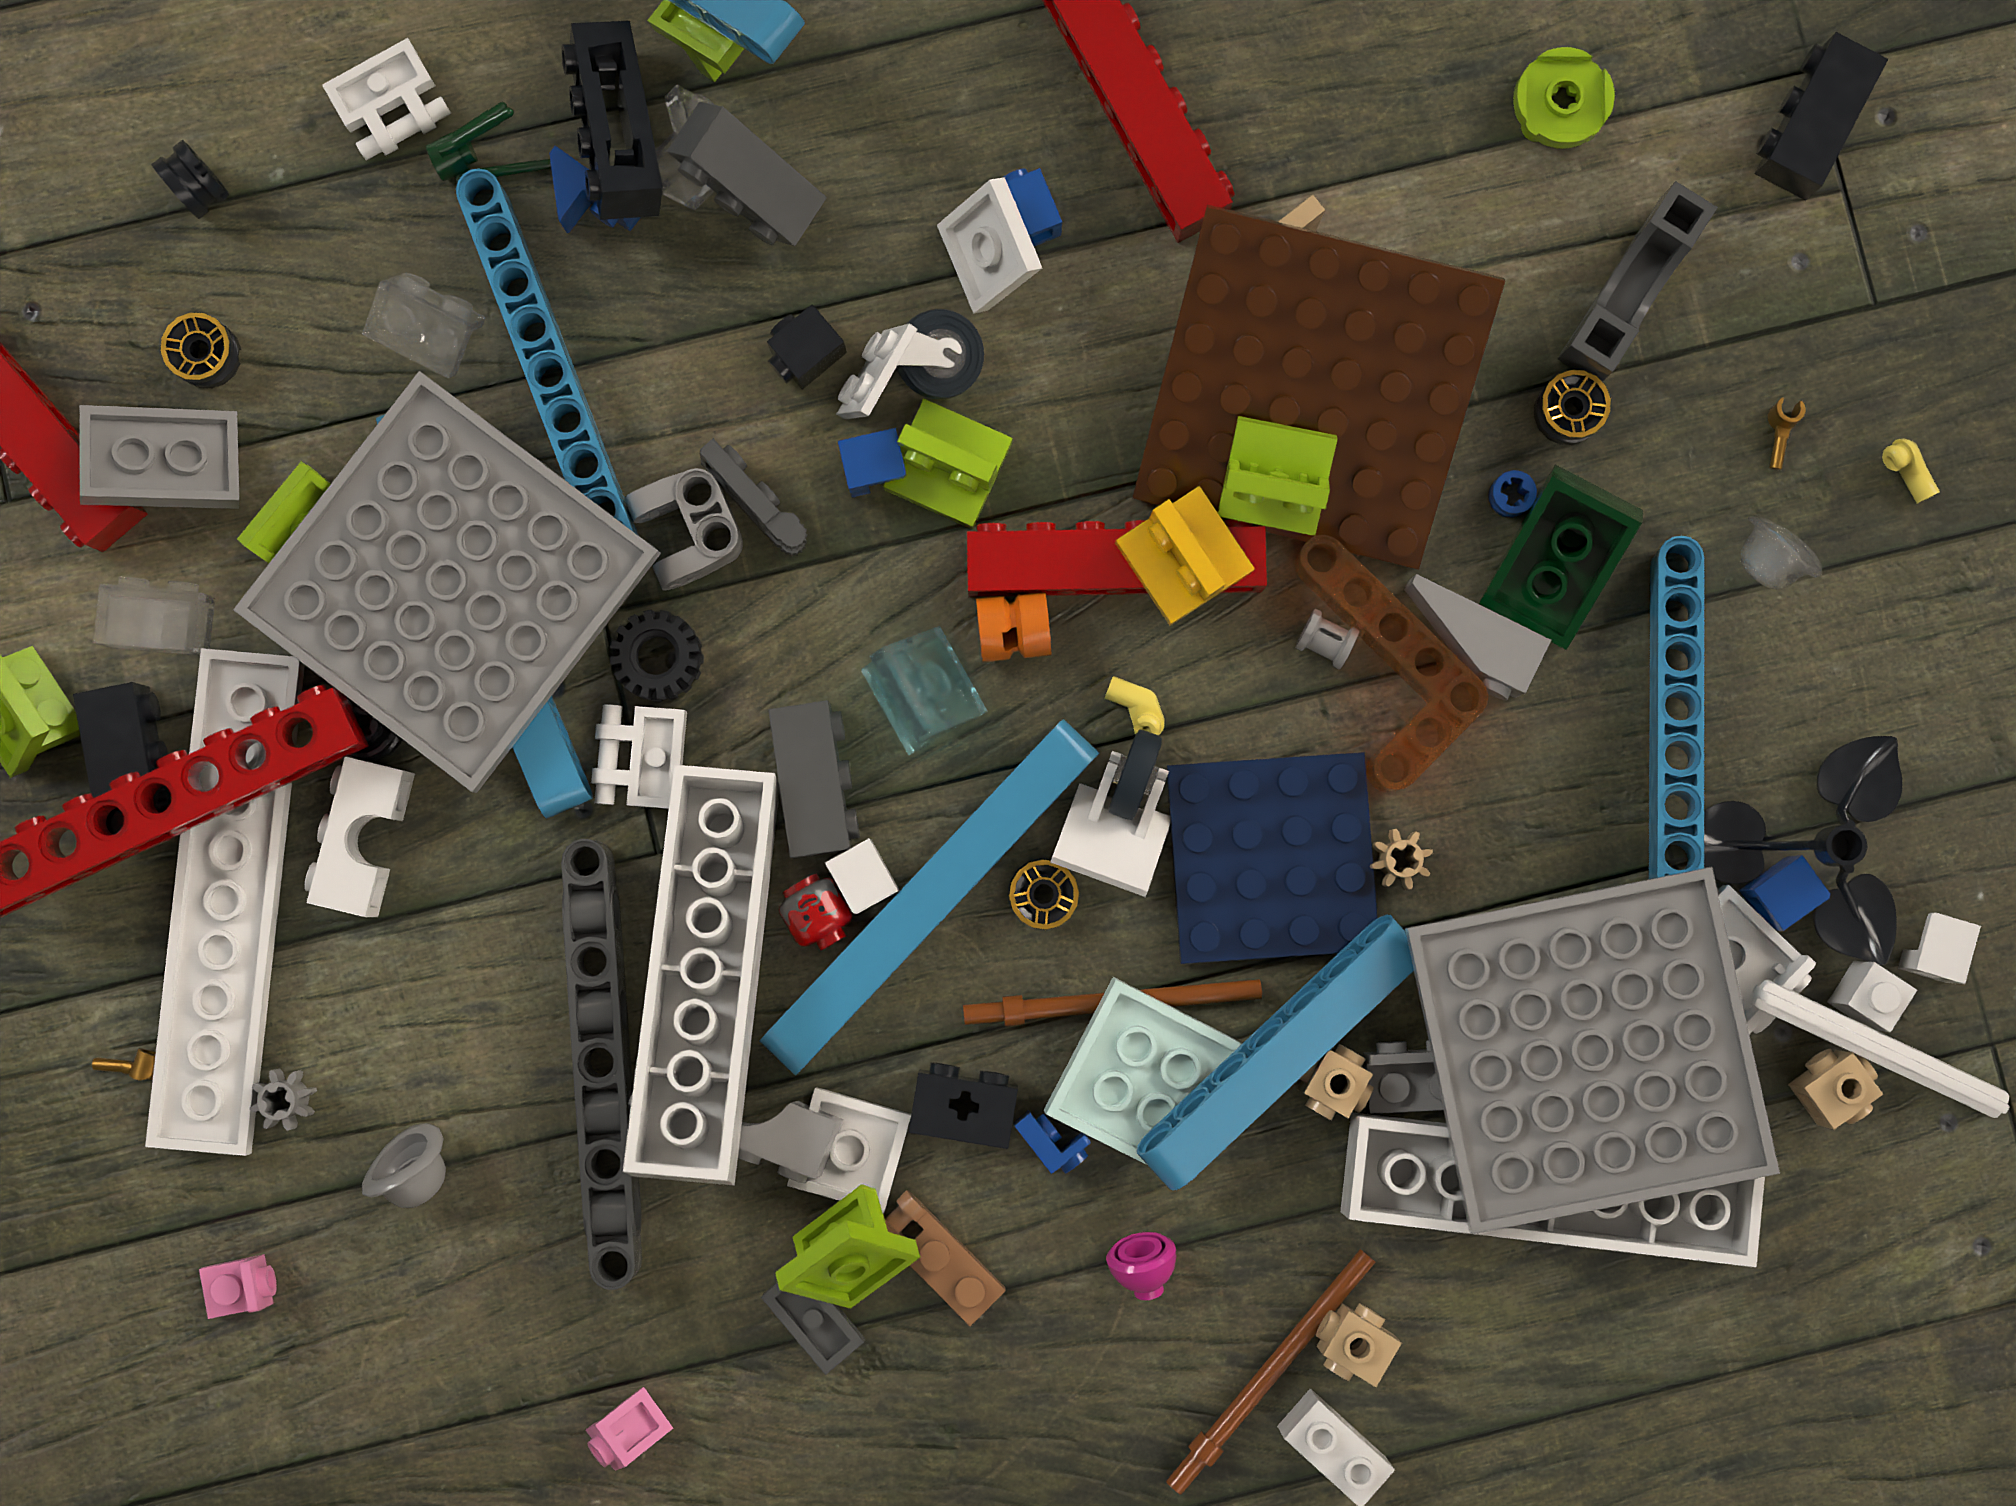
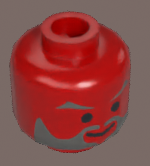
M816 873L782 892L785 900L779 906V914L797 945L807 947L816 943L820 951L846 937L842 928L851 921L853 912L834 879H820Z

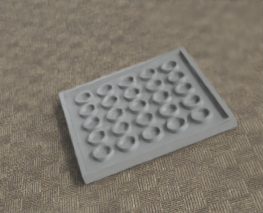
M419 371L233 610L471 792L477 793L661 553Z
M1712 867L1405 928L1469 1231L1472 1234L1780 1174Z

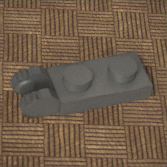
M714 438L711 439L700 449L701 465L713 475L718 484L777 548H781V552H784L785 555H791V557L792 555L798 556L799 553L802 554V550L806 549L805 544H807V529L804 528V524H800V519L794 513L780 512L776 508L780 504L777 496L763 481L755 485L744 473L747 464L733 447L727 445L725 448H722Z

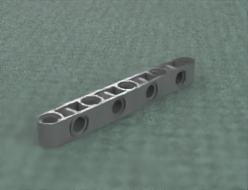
M582 838L573 841L566 847L562 854L561 862L563 879L562 916L582 1210L591 1278L598 1286L604 1289L616 1290L629 1283L637 1275L642 1264V1214L639 1177L623 1172L631 1105L628 1102L633 1092L621 910L616 887L615 860L612 851L606 844L600 841ZM591 847L598 853L600 863L598 869L592 875L586 876L578 869L577 858L580 852ZM592 947L601 949L606 955V967L599 975L589 973L584 965V956ZM598 1047L608 1050L613 1056V1068L608 1075H601L592 1068L590 1062L591 1055ZM602 1149H610L619 1156L621 1166L617 1174L608 1175L599 1168L597 1159ZM617 1251L623 1254L628 1263L626 1274L621 1276L613 1275L606 1269L604 1259L607 1252Z

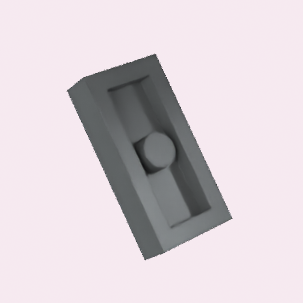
M778 1282L761 1296L763 1301L825 1375L865 1342V1337L838 1305L780 1291Z

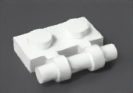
M408 38L322 84L350 133L365 124L370 129L371 135L356 142L365 160L381 152L385 155L399 149L397 143L419 131H422L423 134L437 128L435 122L451 114L441 96L426 105L420 99L419 95L435 87V84ZM406 103L411 113L386 126L380 116Z
M603 705L601 724H596L595 739L600 740L598 766L597 768H592L591 783L596 784L594 803L614 805L616 786H628V806L669 809L674 765H683L687 711L635 706L633 726L621 725L622 706ZM619 742H632L630 770H617Z

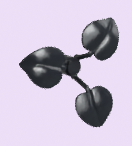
M1872 736L1854 740L1835 749L1825 758L1817 774V791L1827 802L1839 805L1836 809V816L1841 825L1822 829L1817 833L1814 840L1763 841L1766 826L1762 816L1753 807L1743 802L1725 801L1717 803L1704 811V868L1712 867L1715 880L1729 884H1740L1759 877L1764 869L1762 851L1813 850L1821 863L1830 867L1840 868L1836 877V884L1839 889L1828 890L1830 898L1816 907L1813 912L1814 928L1819 938L1829 948L1840 954L1867 962H1875L1878 965H1885L1888 962L1894 947L1897 930L1895 902L1889 888L1883 881L1872 874L1857 875L1847 883L1848 875L1855 870L1853 865L1859 863L1866 855L1867 840L1863 832L1855 827V822L1849 820L1846 812L1857 821L1873 822L1887 817L1894 811L1902 793V773L1898 759V741L1896 737Z

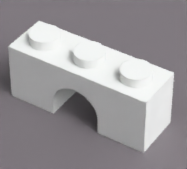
M344 757L343 765L336 767L330 783V793L335 795L330 814L323 816L318 828L317 840L319 843H322L318 861L310 865L306 874L305 891L309 892L307 903L362 917H378L390 869L370 864L362 857L358 849V836L362 827L372 819L383 817L403 821L415 773Z

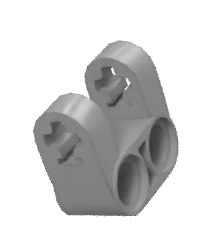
M694 468L660 479L633 491L624 498L633 523H643L680 508L695 545L672 554L653 565V570L661 589L664 591L678 588L702 578L733 562L742 552V534L724 492L713 475L704 469ZM697 484H707L712 490L709 500L699 506L689 504L687 496L690 489ZM718 528L729 530L731 540L726 548L719 551L707 548L706 541L710 532Z

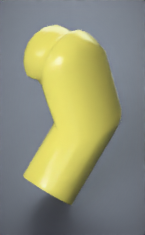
M1904 438L1898 439L1884 449L1882 459L1885 466L1892 471H1899L1917 504L1940 492L1915 442Z
M1113 676L1104 699L1128 708L1135 734L1138 730H1145L1156 735L1161 734L1164 729L1165 719L1155 693Z

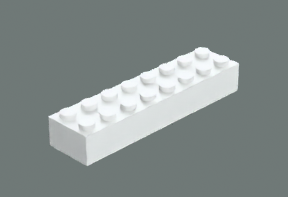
M674 765L623 1172L631 1176L735 1186L780 786L775 773Z
M1352 1112L1341 1213L1349 1220L1472 1234L1468 1227L1447 1123ZM1765 1177L1477 1233V1235L1756 1267Z

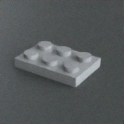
M80 405V505L239 509L237 411Z

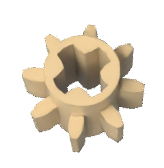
M1392 829L1389 830L1390 843L1386 845L1382 842L1372 843V847L1380 853L1378 861L1373 862L1370 868L1381 869L1386 874L1383 878L1382 886L1389 887L1396 878H1400L1403 888L1409 890L1413 888L1411 876L1417 874L1418 876L1428 877L1430 875V872L1422 867L1424 857L1433 854V851L1431 849L1421 850L1416 844L1419 839V832H1412L1406 840H1401L1399 831ZM1404 848L1407 849L1405 858L1411 862L1410 867L1395 870L1396 860L1390 856L1391 852L1400 851Z

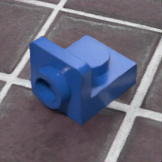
M1028 1110L1013 1122L1016 1129L1051 1174L1059 1168L1066 1174L1088 1156L1084 1148L1091 1141L1082 1132L1058 1149L1055 1142L1062 1137L1044 1113L1035 1119Z

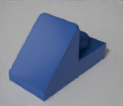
M554 146L549 155L558 219L566 233H569L588 208L599 220L600 218L596 200L588 201L586 194L585 170L589 169L557 146ZM641 217L600 221L611 228L616 223H619L628 231H631Z

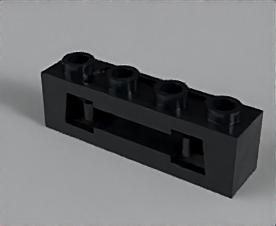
M630 20L571 23L570 43L562 44L561 48L564 74H573L574 85L569 87L570 108L572 116H580L582 127L577 128V143L580 158L589 159L590 170H585V187L588 201L596 200L600 220L659 216L663 185ZM616 72H618L617 104L626 149L615 150L614 166H610L611 135L602 91L615 90Z

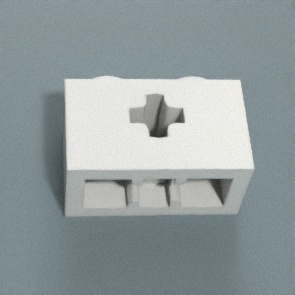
M1311 1388L1277 1426L1284 1439L1357 1506H1364L1395 1471L1388 1459Z

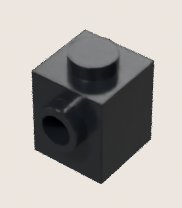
M813 304L796 318L791 314L779 321L770 332L772 338L767 341L773 355L768 360V363L786 384L794 379L802 390L847 353L843 339Z

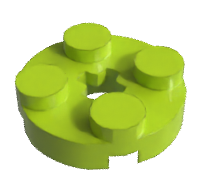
M1559 47L1547 50L1528 65L1516 84L1513 96L1515 115L1521 124V130L1525 138L1532 142H1540L1548 147L1565 149L1580 146L1596 136L1612 113L1615 92L1611 76L1605 68L1602 71L1596 63L1591 61L1593 56L1577 48ZM1559 87L1566 88L1567 95L1576 99V103H1571L1567 109L1560 108L1552 100V96L1557 94Z

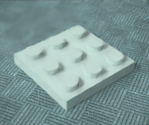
M1113 977L1046 1104L1044 1112L1048 1116L1146 1164L1136 1152L1142 1138L1228 1058L1242 1042Z

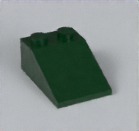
M1555 464L1536 496L1534 504L1530 507L1479 604L1550 639L1552 643L1567 650L1642 525L1643 510Z

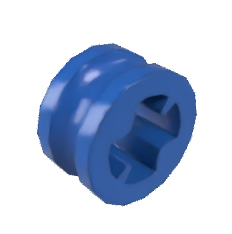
M1511 470L1503 473L1492 483L1488 493V500L1490 506L1497 514L1513 518L1522 515L1534 504L1537 488L1535 482L1528 474L1522 471ZM1511 482L1518 484L1517 492L1524 495V501L1522 502L1519 499L1513 506L1506 504L1508 500L1507 495L1500 493L1501 486L1506 489L1511 485Z

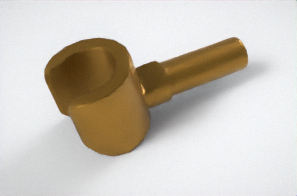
M1783 397L1768 413V422L1775 429L1770 469L1782 470L1790 430L1804 417L1806 412L1803 401H1799L1794 406L1791 418L1782 412Z
M140 1048L137 1051L134 1062L94 1058L92 1068L99 1071L122 1072L123 1074H129L131 1078L136 1080H153L156 1052Z

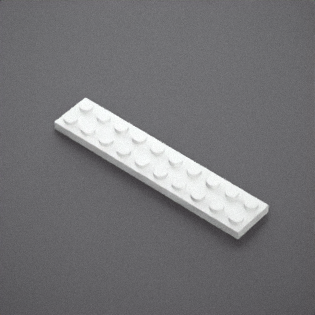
M201 648L189 754L205 747L203 740L213 733L227 728H232L235 733L252 725L250 718L263 710L278 706L280 711H283L298 704L299 702L296 697L302 693L305 664L294 656ZM298 724L295 726L292 732V739L295 745L297 741ZM258 742L247 750L246 762L251 769L260 767L265 761L266 750L262 743ZM213 764L206 766L201 771L199 780L205 791H209L216 786L219 773ZM292 782L180 834L145 1147L243 1156L252 1154L256 1112L250 1111L249 1108L257 1104L258 1093L254 1091L252 1086L260 1081Z

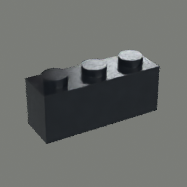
M1835 32L1823 46L1815 44L1800 68V71L1806 73L1800 88L1793 86L1779 108L1778 112L1784 115V118L1778 130L1771 128L1757 150L1756 154L1763 158L1755 175L1805 201L1823 186L1888 58L1838 32Z
M129 682L73 694L89 786L93 798L110 791L109 783L118 777L132 772H139L140 776L158 769L156 761L169 753L165 743L162 740L159 741L156 721H159L161 718L159 701L156 695L150 692L149 686ZM166 786L160 787L153 796V805L159 813L164 812L171 804V792ZM119 808L113 809L106 819L107 828L114 835L122 829L124 824V816Z

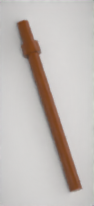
M1260 979L1140 990L1171 1007L1262 999ZM1104 993L1023 1000L1022 995L1003 996L1002 1002L963 1005L965 1025L1004 1022L1005 1026L1025 1025V1020L1094 1014Z
M1360 1249L1207 1433L1201 1431L1188 1446L1191 1452L1166 1480L1167 1484L1178 1494L1182 1495L1206 1465L1209 1467L1214 1465L1224 1453V1450L1221 1448L1315 1336L1325 1315L1330 1310L1336 1311L1376 1263Z

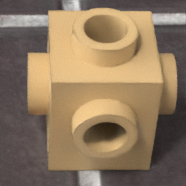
M1341 1044L1338 1045L1335 1052L1329 1050L1299 1078L1302 1081L1297 1090L1309 1096L1305 1106L1331 1121L1336 1112L1348 1119L1353 1110L1360 1113L1370 1099L1374 1089L1372 1085L1368 1084L1373 1074L1362 1068L1365 1058ZM1337 1074H1343L1347 1079L1341 1093H1334L1330 1087L1331 1079Z
M1826 1049L1813 1056L1805 1064L1808 1070L1788 1084L1818 1126L1834 1130L1844 1122L1852 1124L1866 1117L1873 1110L1871 1103L1883 1095L1874 1082L1878 1075L1867 1059L1855 1055L1853 1052L1840 1050L1833 1052L1832 1049Z
M1341 1303L1336 1313L1330 1310L1323 1318L1316 1333V1337L1320 1339L1317 1348L1327 1357L1323 1364L1326 1368L1347 1381H1350L1353 1374L1374 1387H1377L1402 1342L1394 1334L1382 1327L1386 1320L1385 1318L1361 1303L1358 1304L1355 1310ZM1359 1338L1356 1344L1350 1346L1354 1339Z

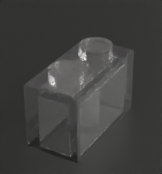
M119 577L118 585L99 584L93 643L111 649L200 656L201 648L210 649L215 598L198 592L199 584L168 581L167 589L149 588V580L133 577Z

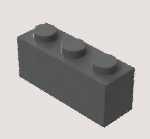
M699 102L667 150L671 156L681 163L678 171L685 178L700 187L706 184L717 193L714 201L721 208L737 217L742 214L752 223L748 228L749 231L763 242L772 246L776 241L796 246L827 198L723 106Z
M828 700L768 709L790 858L798 859L851 849V839L860 838L856 809L847 810L844 790L853 789L849 761H839L837 741L845 740L841 711L832 712V707Z

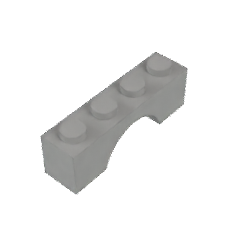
M633 1092L628 1102L630 1105L632 1104ZM800 1101L791 1102L777 1116L767 1122H742L738 1158L753 1164H759L761 1158L780 1165L777 1171L778 1174L800 1183H806L808 1177L816 1179L822 1176L833 1142L839 1133L844 1119L821 1110L818 1113L809 1110L810 1105Z

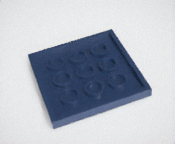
M1365 752L1166 766V770L1169 771L1167 775L1169 816L1171 819L1170 831L1181 964L1339 953L1361 931L1377 919L1374 869L1370 868V865L1373 863Z

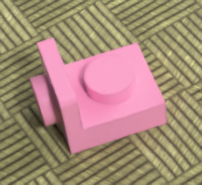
M265 1254L205 1266L199 1269L208 1319L245 1311L249 1313L257 1312L274 1304L272 1296L276 1294V1277L273 1268L270 1265H266Z
M643 1387L601 1420L586 1429L591 1437L587 1444L593 1456L602 1466L607 1467L610 1464L616 1471L630 1464L671 1431L673 1427Z

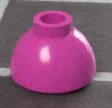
M1153 1232L1136 1233L1119 1240L1107 1253L1106 1262L1116 1281L1124 1288L1134 1291L1137 1299L1152 1300L1162 1295L1164 1292L1163 1285L1169 1280L1175 1268L1176 1247L1174 1242L1164 1235Z

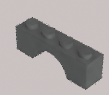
M1675 181L1659 198L1557 359L1573 370H1584L1597 376L1601 381H1604L1613 373L1638 334L1641 322L1672 273L1692 249L1718 207Z

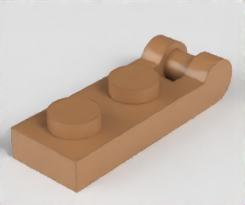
M906 1190L896 1200L898 1206L887 1217L884 1216L888 1232L906 1237L901 1231L912 1220L916 1221L923 1228L914 1238L920 1258L910 1266L971 1327L1006 1291V1287L910 1191Z

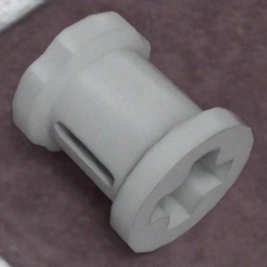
M1314 609L1300 634L1295 648L1300 651L1307 648L1333 661V667L1340 670L1349 656L1360 630L1354 627L1347 630L1322 618V612Z

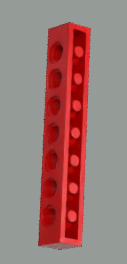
M325 685L313 687L296 697L299 702L296 705L280 711L278 706L263 710L250 718L252 725L234 733L232 728H227L213 733L203 740L205 747L188 755L186 750H179L168 754L156 761L158 769L140 776L139 772L128 773L109 783L111 790L95 798H93L91 793L78 796L62 805L64 812L48 820H46L44 815L16 825L14 829L17 834L0 841V918L368 747L369 744L347 697L333 687L328 690ZM302 721H308L313 729L312 739L307 745L298 748L293 742L292 732L297 724ZM260 742L266 750V758L260 767L251 769L246 762V753L250 746ZM213 764L218 770L219 779L214 788L205 791L200 784V773L206 766ZM166 786L171 792V804L164 812L159 813L153 805V796L160 787ZM119 808L124 816V824L122 829L113 835L107 828L106 819L113 809ZM71 830L76 836L77 844L73 853L66 857L60 850L59 842L61 836L66 831ZM20 852H23L29 861L28 871L22 878H18L15 875L12 867L14 858Z

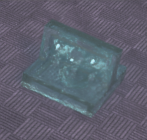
M940 626L880 648L869 656L872 662L861 669L908 755L920 751L952 729L971 722L988 712Z

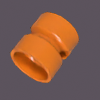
M1045 592L1018 594L1015 601L1011 603L1004 596L976 599L982 663L1010 660L1013 652L1018 651L1024 658L1052 655Z

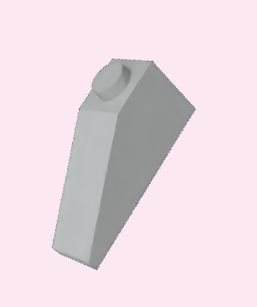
M1418 574L1407 582L1404 588L1405 592L1469 675L1482 682L1481 690L1502 700H1508L1509 695L1516 698L1526 694L1551 642L1550 639Z

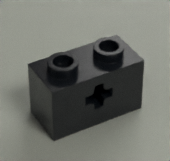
M934 1062L930 1063L929 1071L919 1070L908 1133L1003 1149L1009 1148L1018 1085L1008 1084L1010 1075L980 1070L979 1079L959 1076L960 1067ZM961 1091L971 1092V1101L980 1103L979 1109H970L967 1117L959 1116L958 1107L949 1105L950 1098L959 1099Z

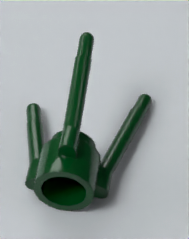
M500 102L456 131L427 144L426 149L429 158L441 180L446 181L455 177L458 182L464 173L472 170L470 165L478 160L470 141L512 117L514 110L507 107L505 102ZM550 159L533 160L479 169L488 170L495 177L551 169Z

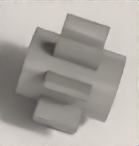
M280 1068L270 1070L269 1078L271 1083L260 1082L252 1086L254 1091L259 1094L257 1104L252 1105L249 1109L253 1112L260 1111L266 1117L263 1125L265 1129L274 1127L281 1119L283 1127L287 1131L295 1129L298 1125L296 1115L307 1117L315 1112L312 1107L308 1106L309 1095L317 1092V1088H307L301 1082L303 1078V1071L301 1070L292 1072L286 1080ZM287 1090L285 1100L291 1103L288 1108L281 1109L282 1099L276 1095L278 1091Z

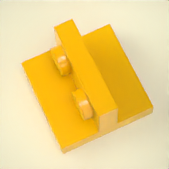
M1200 486L1174 503L1170 499L1152 510L1148 520L1115 541L1116 546L1169 626L1255 570Z

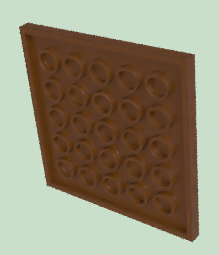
M1207 204L1133 499L1161 505L1169 499L1174 503L1200 486L1218 513L1238 416L1337 435V444L1328 478L1330 492L1326 509H1321L1316 535L1313 536L1265 526L1266 532L1419 570L1506 280L1503 277ZM1221 517L1223 521L1229 520L1228 518ZM1253 524V527H1262V526H1263V525Z

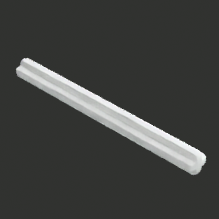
M1764 980L1760 985H1756L1752 991L1754 994L1752 1004L1756 1008L1983 1114L1997 1118L2001 1113L2006 1114L2010 1108L2007 1104L2010 1096L2006 1091L1770 980Z

